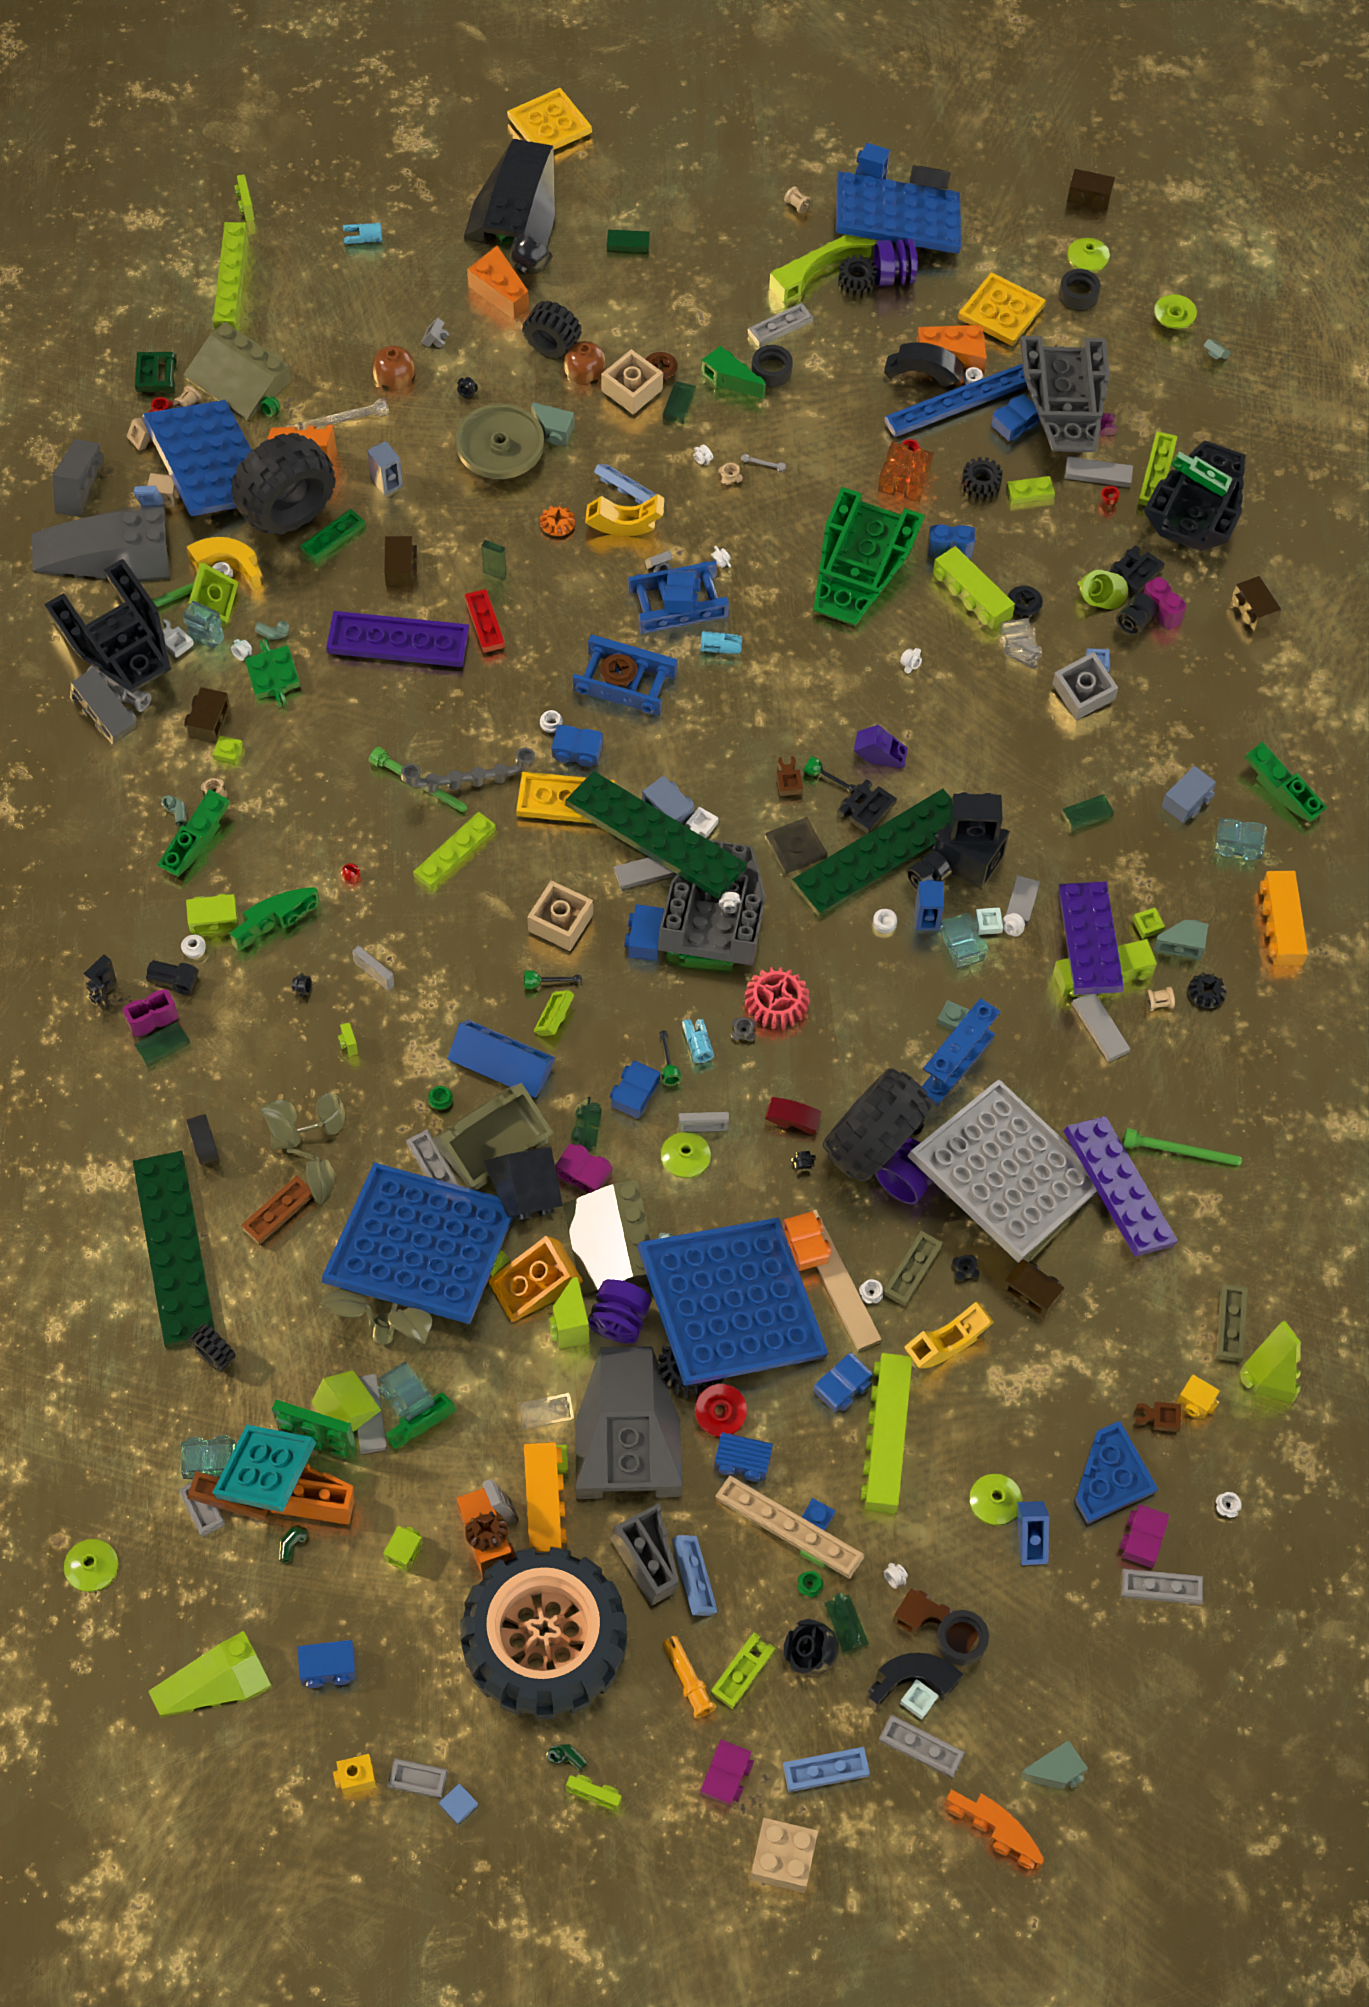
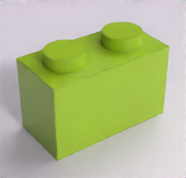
M219 894L213 897L198 896L186 900L188 927L191 935L231 932L239 926L237 903L234 894Z

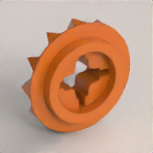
M560 504L558 507L550 505L549 509L543 510L542 516H540L541 528L553 536L568 534L573 530L576 522L575 515L569 510V507L562 508ZM556 516H560L561 518L558 522V525H556L555 522Z

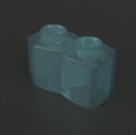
M192 601L184 612L187 635L192 640L214 649L224 639L220 614L209 607Z
M1219 819L1214 851L1225 857L1239 855L1247 860L1261 859L1264 852L1267 826L1255 822H1241L1235 819Z
M969 913L941 921L939 930L957 969L984 961L986 952H988L987 943L978 935L977 921L974 918L972 919Z
M405 1361L379 1377L382 1386L378 1387L386 1401L391 1399L393 1402L391 1406L398 1417L403 1415L409 1421L435 1404L427 1387Z
M219 1435L212 1440L191 1437L187 1441L181 1442V1473L183 1479H193L196 1471L220 1478L236 1446L235 1439H231L226 1435Z

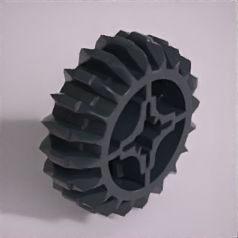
M669 1340V1346L663 1345V1354L658 1356V1361L661 1363L658 1365V1370L662 1371L661 1379L667 1381L666 1387L668 1389L675 1387L674 1394L676 1396L682 1391L684 1392L685 1399H688L689 1393L694 1394V1398L697 1400L699 1393L707 1387L724 1382V1378L684 1386L682 1378L675 1373L680 1374L676 1361H672L674 1354Z

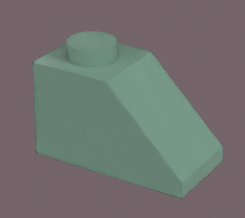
M533 402L531 405L532 415L540 423L545 441L555 445L567 446L575 427L574 412Z
M1183 920L1157 936L1153 951L1201 960L1206 945L1208 924L1201 923L1198 920Z
M1068 1740L1025 1768L1020 1777L1023 1781L1061 1790L1069 1785L1072 1789L1085 1780L1083 1775L1088 1768Z

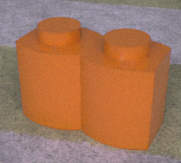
M813 1211L784 1219L783 1230L798 1271L827 1264L832 1250L829 1241L824 1240L821 1232H823L821 1219L819 1217L816 1218Z

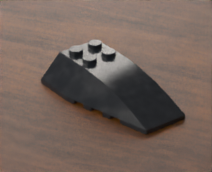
M512 139L473 202L464 239L485 242L487 233L516 237L518 233H522L534 239L533 242L538 246L541 243L547 248L555 221L554 147L548 144Z
M1206 440L1189 454V457L1194 458L1196 456L1231 477L1232 481L1227 493L1222 497L1192 480L1181 471L1172 469L1164 480L1162 479L1158 482L1144 509V513L1159 536L1199 551L1229 542L1242 514L1243 476L1246 459L1245 454Z

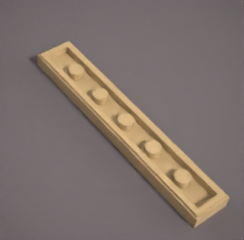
M813 1210L815 1217L820 1218L817 1210ZM822 1222L823 1232H821L824 1240L829 1241L832 1254L829 1255L827 1264L816 1266V1269L857 1352L881 1343L882 1339Z
M731 1475L715 1496L717 1501L849 1579L864 1558V1554Z

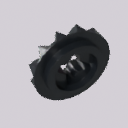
M1018 586L1008 593V597L1015 603L1013 614L1017 613L1021 618L1024 615H1028L1031 618L1033 614L1039 613L1043 604V598L1035 588ZM1021 597L1025 602H1028V607L1021 603Z
M1203 972L1198 976L1195 975L1190 981L1188 994L1191 1000L1198 1006L1215 1008L1224 1002L1227 996V986L1224 985L1222 978L1216 977L1214 973L1205 974ZM1204 985L1206 987L1214 986L1212 993L1210 991L1202 993Z

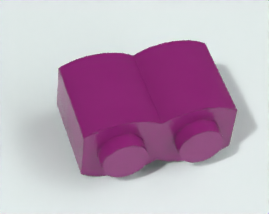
M1156 577L1146 583L1143 594L1148 595L1155 601L1158 612L1155 615L1158 623L1167 630L1180 625L1186 610V604L1183 599L1172 592L1168 582L1161 577Z
M167 989L153 992L145 1000L133 1001L122 1009L133 1037L144 1036L153 1031L155 1027L169 1025L179 1017L175 1003Z
M570 1143L555 1165L558 1178L576 1186L587 1194L604 1188L612 1175L613 1168L604 1157L592 1156L584 1146Z
M1141 1504L1138 1505L1136 1511L1131 1510L1126 1524L1131 1526L1129 1535L1124 1533L1119 1549L1124 1550L1122 1558L1153 1569L1170 1515Z
M721 1739L700 1790V1795L728 1807H731L733 1801L739 1802L744 1786L739 1784L743 1775L749 1776L754 1760L750 1759L751 1751Z

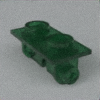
M588 1097L581 1104L579 1103L575 1110L577 1122L573 1128L571 1140H573V1145L579 1144L588 1151H593L597 1144L598 1130L590 1128V1125L599 1126L602 1109L599 1103H590L591 1097Z
M838 1593L833 1596V1600L824 1603L843 1653L869 1645L850 1594L843 1596V1593Z

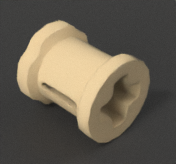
M794 186L787 191L784 202L797 208V212L801 214L809 209L812 199L809 196H804L799 192V188Z
M186 386L181 396L174 399L172 403L174 408L191 406L201 400V395L192 386Z
M1166 987V990L1160 991L1146 990L1145 998L1149 1011H1154V1008L1160 1007L1174 1008L1175 998L1172 987Z

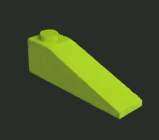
M242 1631L218 1644L148 1692L159 1715L165 1716L209 1705L217 1706L225 1702L247 1700L271 1687V1684L245 1632Z

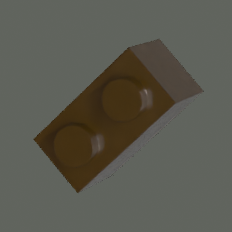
M1074 169L1067 201L1108 210L1115 177Z
M385 536L384 574L386 587L413 586V577H417V563H413V559L418 558L417 545H413L412 536Z
M1260 576L1236 584L1232 595L1233 604L1239 608L1243 614L1244 621L1251 626L1253 631L1278 622L1282 609Z
M200 687L198 695L193 697L191 713L186 715L184 722L189 738L216 743L230 707L226 692Z
M1022 1259L1006 1278L1002 1290L1045 1319L1062 1297L1065 1287L1062 1286L1057 1278L1043 1273L1034 1262L1030 1261L1028 1263Z

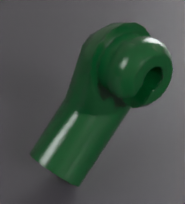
M300 1525L292 1526L282 1536L279 1552L280 1562H292L293 1546L297 1541L303 1542L308 1537V1530Z
M571 1744L554 1745L547 1751L546 1756L549 1762H570L578 1772L583 1770L588 1764V1761Z

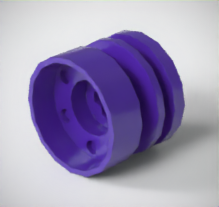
M898 239L896 249H893L891 240L876 241L874 245V265L877 266V285H893L895 275H897L901 285L905 284V280H907L908 284H915L918 257L913 239H906L905 246L903 240Z
M908 1138L875 1174L879 1183L888 1193L898 1200L912 1205L921 1199L927 1191V1186L932 1185L934 1181L907 1157L911 1150L921 1143L913 1138Z
M616 1279L602 1281L596 1296L598 1303L592 1306L591 1314L588 1317L589 1328L596 1334L615 1342L624 1344L637 1342L639 1331L643 1326L641 1320L646 1318L652 1298L647 1292L634 1284Z

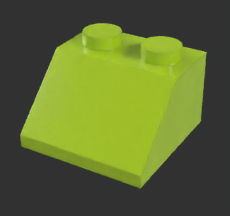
M578 1277L571 1279L553 1306V1316L549 1317L552 1342L557 1341L559 1349L589 1343V1323Z

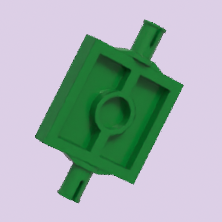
M263 639L265 647L263 641L260 640L259 645L262 652L244 658L256 699L275 697L278 707H282L281 700L283 705L286 706L287 701L284 693L301 687L290 648L286 645L270 649L267 639Z

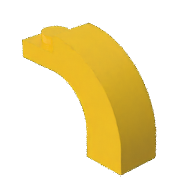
M657 494L640 505L627 507L617 505L600 496L587 505L585 523L596 530L611 535L636 536L654 530L655 520L663 516L664 497Z
M212 537L187 546L189 560L197 572L202 562L212 568L218 562H225L230 568L236 569L244 576L253 591L262 587L260 581L262 573L258 567L256 553L246 544L231 538Z
M975 1302L949 1324L933 1332H921L904 1348L919 1368L933 1367L969 1347L978 1340L977 1336L994 1322L979 1302Z

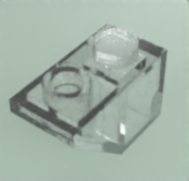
M1029 619L1002 622L999 637L1004 653L1032 669L1037 668L1038 661L1042 658V651L1040 645H1036L1035 628L1030 626Z
M569 1393L518 1403L522 1429L574 1419Z

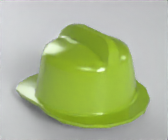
M1094 570L1086 574L1077 583L1080 586V593L1084 600L1093 606L1116 609L1125 602L1128 596V585L1125 579L1118 574L1108 571Z

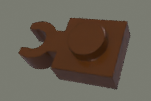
M791 756V763L788 765L782 762V757L778 759V769L780 771L777 772V782L780 796L803 794L800 769L794 770L796 765L794 756Z
M1155 1402L1153 1408L1144 1403L1136 1405L1135 1411L1144 1412L1145 1417H1136L1135 1424L1146 1425L1148 1422H1153V1430L1180 1431L1181 1404Z

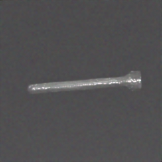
M381 398L377 399V402H374L371 406L287 425L286 427L306 430L308 426H315L317 428L372 414L383 417L389 415L386 399Z

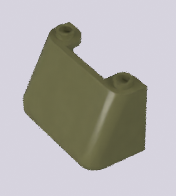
M519 1083L500 1092L436 1134L431 1140L468 1188L474 1187L479 1189L488 1183L487 1177L489 1174L485 1167V1160L522 1152L534 1145L538 1149L549 1142L547 1137L552 1135L553 1131L524 1085Z

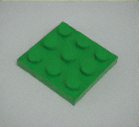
M275 1399L272 1412L278 1431L312 1437L316 1442L314 1451L320 1452L322 1449L331 1452V1455L338 1459L344 1460L346 1457L354 1459L357 1447L351 1423Z

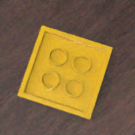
M561 88L507 111L508 118L526 141L553 145L554 150L592 133V126Z
M991 272L960 310L958 319L970 325H982L983 332L1014 346L1043 309L1046 300Z

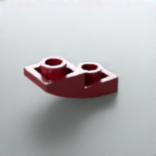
M771 1097L765 1119L785 1129L792 1125L813 1135L817 1131L822 1111L793 1100Z

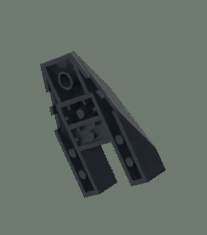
M121 559L104 569V572L123 604L85 625L64 593L45 603L44 606L60 633L79 657L133 693L172 669L157 606L125 560Z

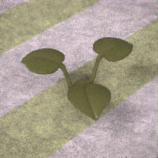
M331 1092L322 1094L316 1102V1114L321 1121L299 1129H295L294 1126L297 1113L292 1103L287 1100H276L266 1104L259 1109V1112L264 1117L271 1132L270 1142L272 1147L276 1150L287 1149V1153H295L313 1160L308 1162L306 1166V1179L317 1205L322 1204L334 1188V1169L328 1160L319 1161L317 1156L295 1149V1147L301 1141L300 1133L321 1127L322 1125L328 1135L336 1134L342 1129L345 1122V1109L338 1095Z
M342 1288L330 1292L320 1302L319 1308L327 1309L347 1318L360 1317L367 1310L370 1320L369 1326L374 1327L372 1338L379 1344L391 1343L393 1341L394 1329L425 1344L432 1327V1317L427 1312L417 1308H407L404 1311L399 1309L396 1311L398 1306L396 1303H393L390 1314L380 1313L374 1319L370 1304L365 1303L366 1295Z

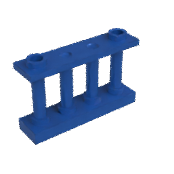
M716 561L701 562L695 565L669 569L674 571H696V578H700V581L703 580L709 600L698 602V606L693 608V613H665V609L652 611L646 591L660 589L664 603L669 570L628 577V593H638L643 613L639 614L640 634L728 617L727 597L718 598L712 578H716Z
M591 634L588 640V654L592 655L583 676L573 675V690L583 695L588 694L642 710L647 714L660 716L661 699L657 697L665 678L675 679L678 659ZM614 654H623L632 658L637 665V676H635L633 683L629 682L627 689L611 683L608 684L606 681L604 683L592 679L600 659H606ZM615 666V672L619 674L620 670ZM644 671L657 674L649 695L635 692Z
M981 998L923 1068L925 1072L930 1074V1077L922 1087L927 1091L926 1096L931 1103L937 1107L941 1105L994 1039L995 1033L988 1028L1001 1011Z

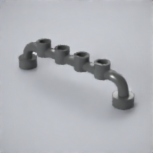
M523 747L516 752V765L513 766L497 764L494 769L486 770L481 767H475L471 772L465 773L453 770L449 775L444 776L431 773L420 779V768L416 764L409 763L402 767L401 779L409 786L425 788L429 793H435L440 785L447 784L450 789L457 790L461 788L462 782L468 781L473 786L479 787L484 784L485 779L493 778L497 783H504L507 780V776L519 774L526 768L531 767L534 763L535 753L532 749Z

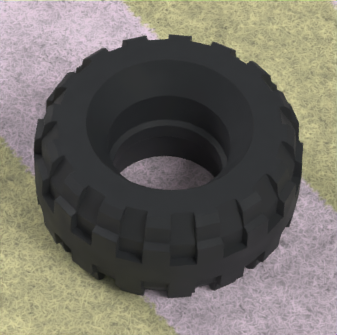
M289 433L288 435H277L270 440L267 439L260 443V446L256 449H252L246 455L247 457L243 462H240L237 472L233 475L231 482L233 502L245 520L258 531L269 535L273 533L280 535L299 529L303 524L313 520V517L325 508V504L331 499L333 494L332 489L335 488L336 478L332 462L311 438L307 439L304 435L300 436L298 433Z
M894 1068L887 1069L857 1099L827 1135L823 1142V1148L828 1153L827 1157L850 1178L855 1177L860 1181H867L897 1152L927 1116L932 1108V1103L926 1096L927 1091L904 1071L900 1073Z

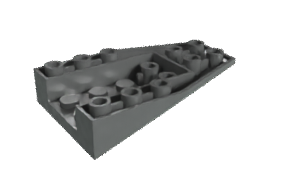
M709 840L747 863L746 870L726 890V892H735L740 895L742 902L739 905V910L735 913L724 912L719 906L721 897L717 899L677 874L671 881L660 925L658 950L753 966L766 900L753 847Z
M652 1346L600 1347L575 1421L576 1499L603 1498V1492L655 1491L656 1497H682L680 1418L669 1389L666 1387V1382L660 1377L662 1371L658 1370L659 1363Z

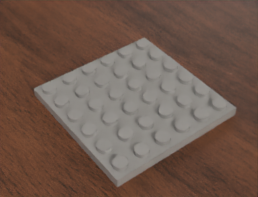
M999 1079L911 1150L907 1156L1018 1263L1098 1192L1074 1149Z

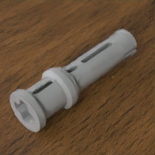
M91 665L88 671L95 667ZM105 675L109 682L107 685L112 691L116 690L119 693L123 702H129L134 705L135 709L139 712L144 711L149 706L151 695L148 692L136 690L131 693Z

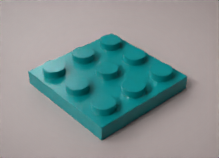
M246 1424L212 1494L217 1499L283 1512L315 1447V1440L308 1436Z

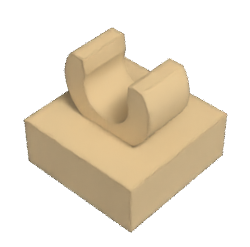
M141 418L133 419L127 433V438L138 450H144L148 442H153Z

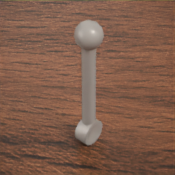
M748 454L741 456L743 462L750 461L777 468L779 472H784L786 469L784 463L775 464L749 457Z

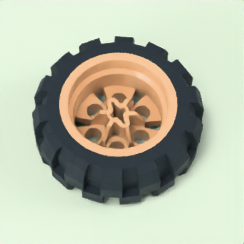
M534 1547L514 1552V1558L506 1562L499 1559L484 1571L483 1580L479 1584L472 1586L464 1603V1616L460 1620V1640L466 1667L469 1668L474 1683L486 1697H492L499 1702L500 1708L517 1716L523 1712L535 1715V1719H556V1714L570 1711L574 1714L590 1706V1700L597 1694H604L616 1679V1672L620 1663H623L627 1645V1618L622 1606V1598L614 1582L608 1581L602 1574V1568L587 1557L580 1560L571 1556V1550L550 1547V1552H535ZM542 1595V1609L538 1607L536 1610L531 1597ZM574 1604L579 1609V1612L566 1619L564 1615ZM550 1608H557L560 1614L549 1617L546 1612ZM526 1613L534 1617V1619L526 1622H521L519 1619L521 1615ZM504 1620L517 1625L518 1630L502 1628ZM544 1627H547L548 1632L545 1633L544 1636H540L539 1631H542ZM569 1627H574L578 1630V1634L574 1637H568L564 1634V1631ZM515 1639H522L525 1642V1645L519 1649L513 1648L510 1644ZM536 1644L543 1645L545 1648H540ZM576 1644L584 1645L581 1651H578L570 1646ZM559 1653H567L570 1656L569 1660L564 1663L558 1662L555 1657ZM525 1655V1657L519 1664H517L513 1660L516 1657H522ZM535 1658L543 1661L542 1666L537 1669L530 1667L528 1664ZM552 1661L555 1669L547 1670V1663Z

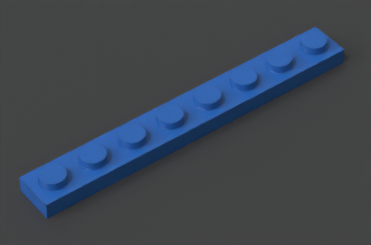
M1023 365L1014 366L885 416V423L893 436L897 437L1027 386L1023 375Z

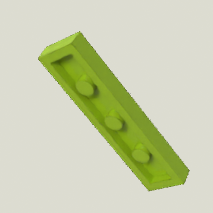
M1156 431L1138 504L1146 506L1158 482L1167 477L1178 436Z
M480 812L476 813L413 871L414 877L432 890L496 831V825Z

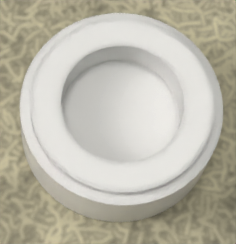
M889 909L878 910L873 918L874 928L883 934L891 933L895 930L897 925L896 914Z

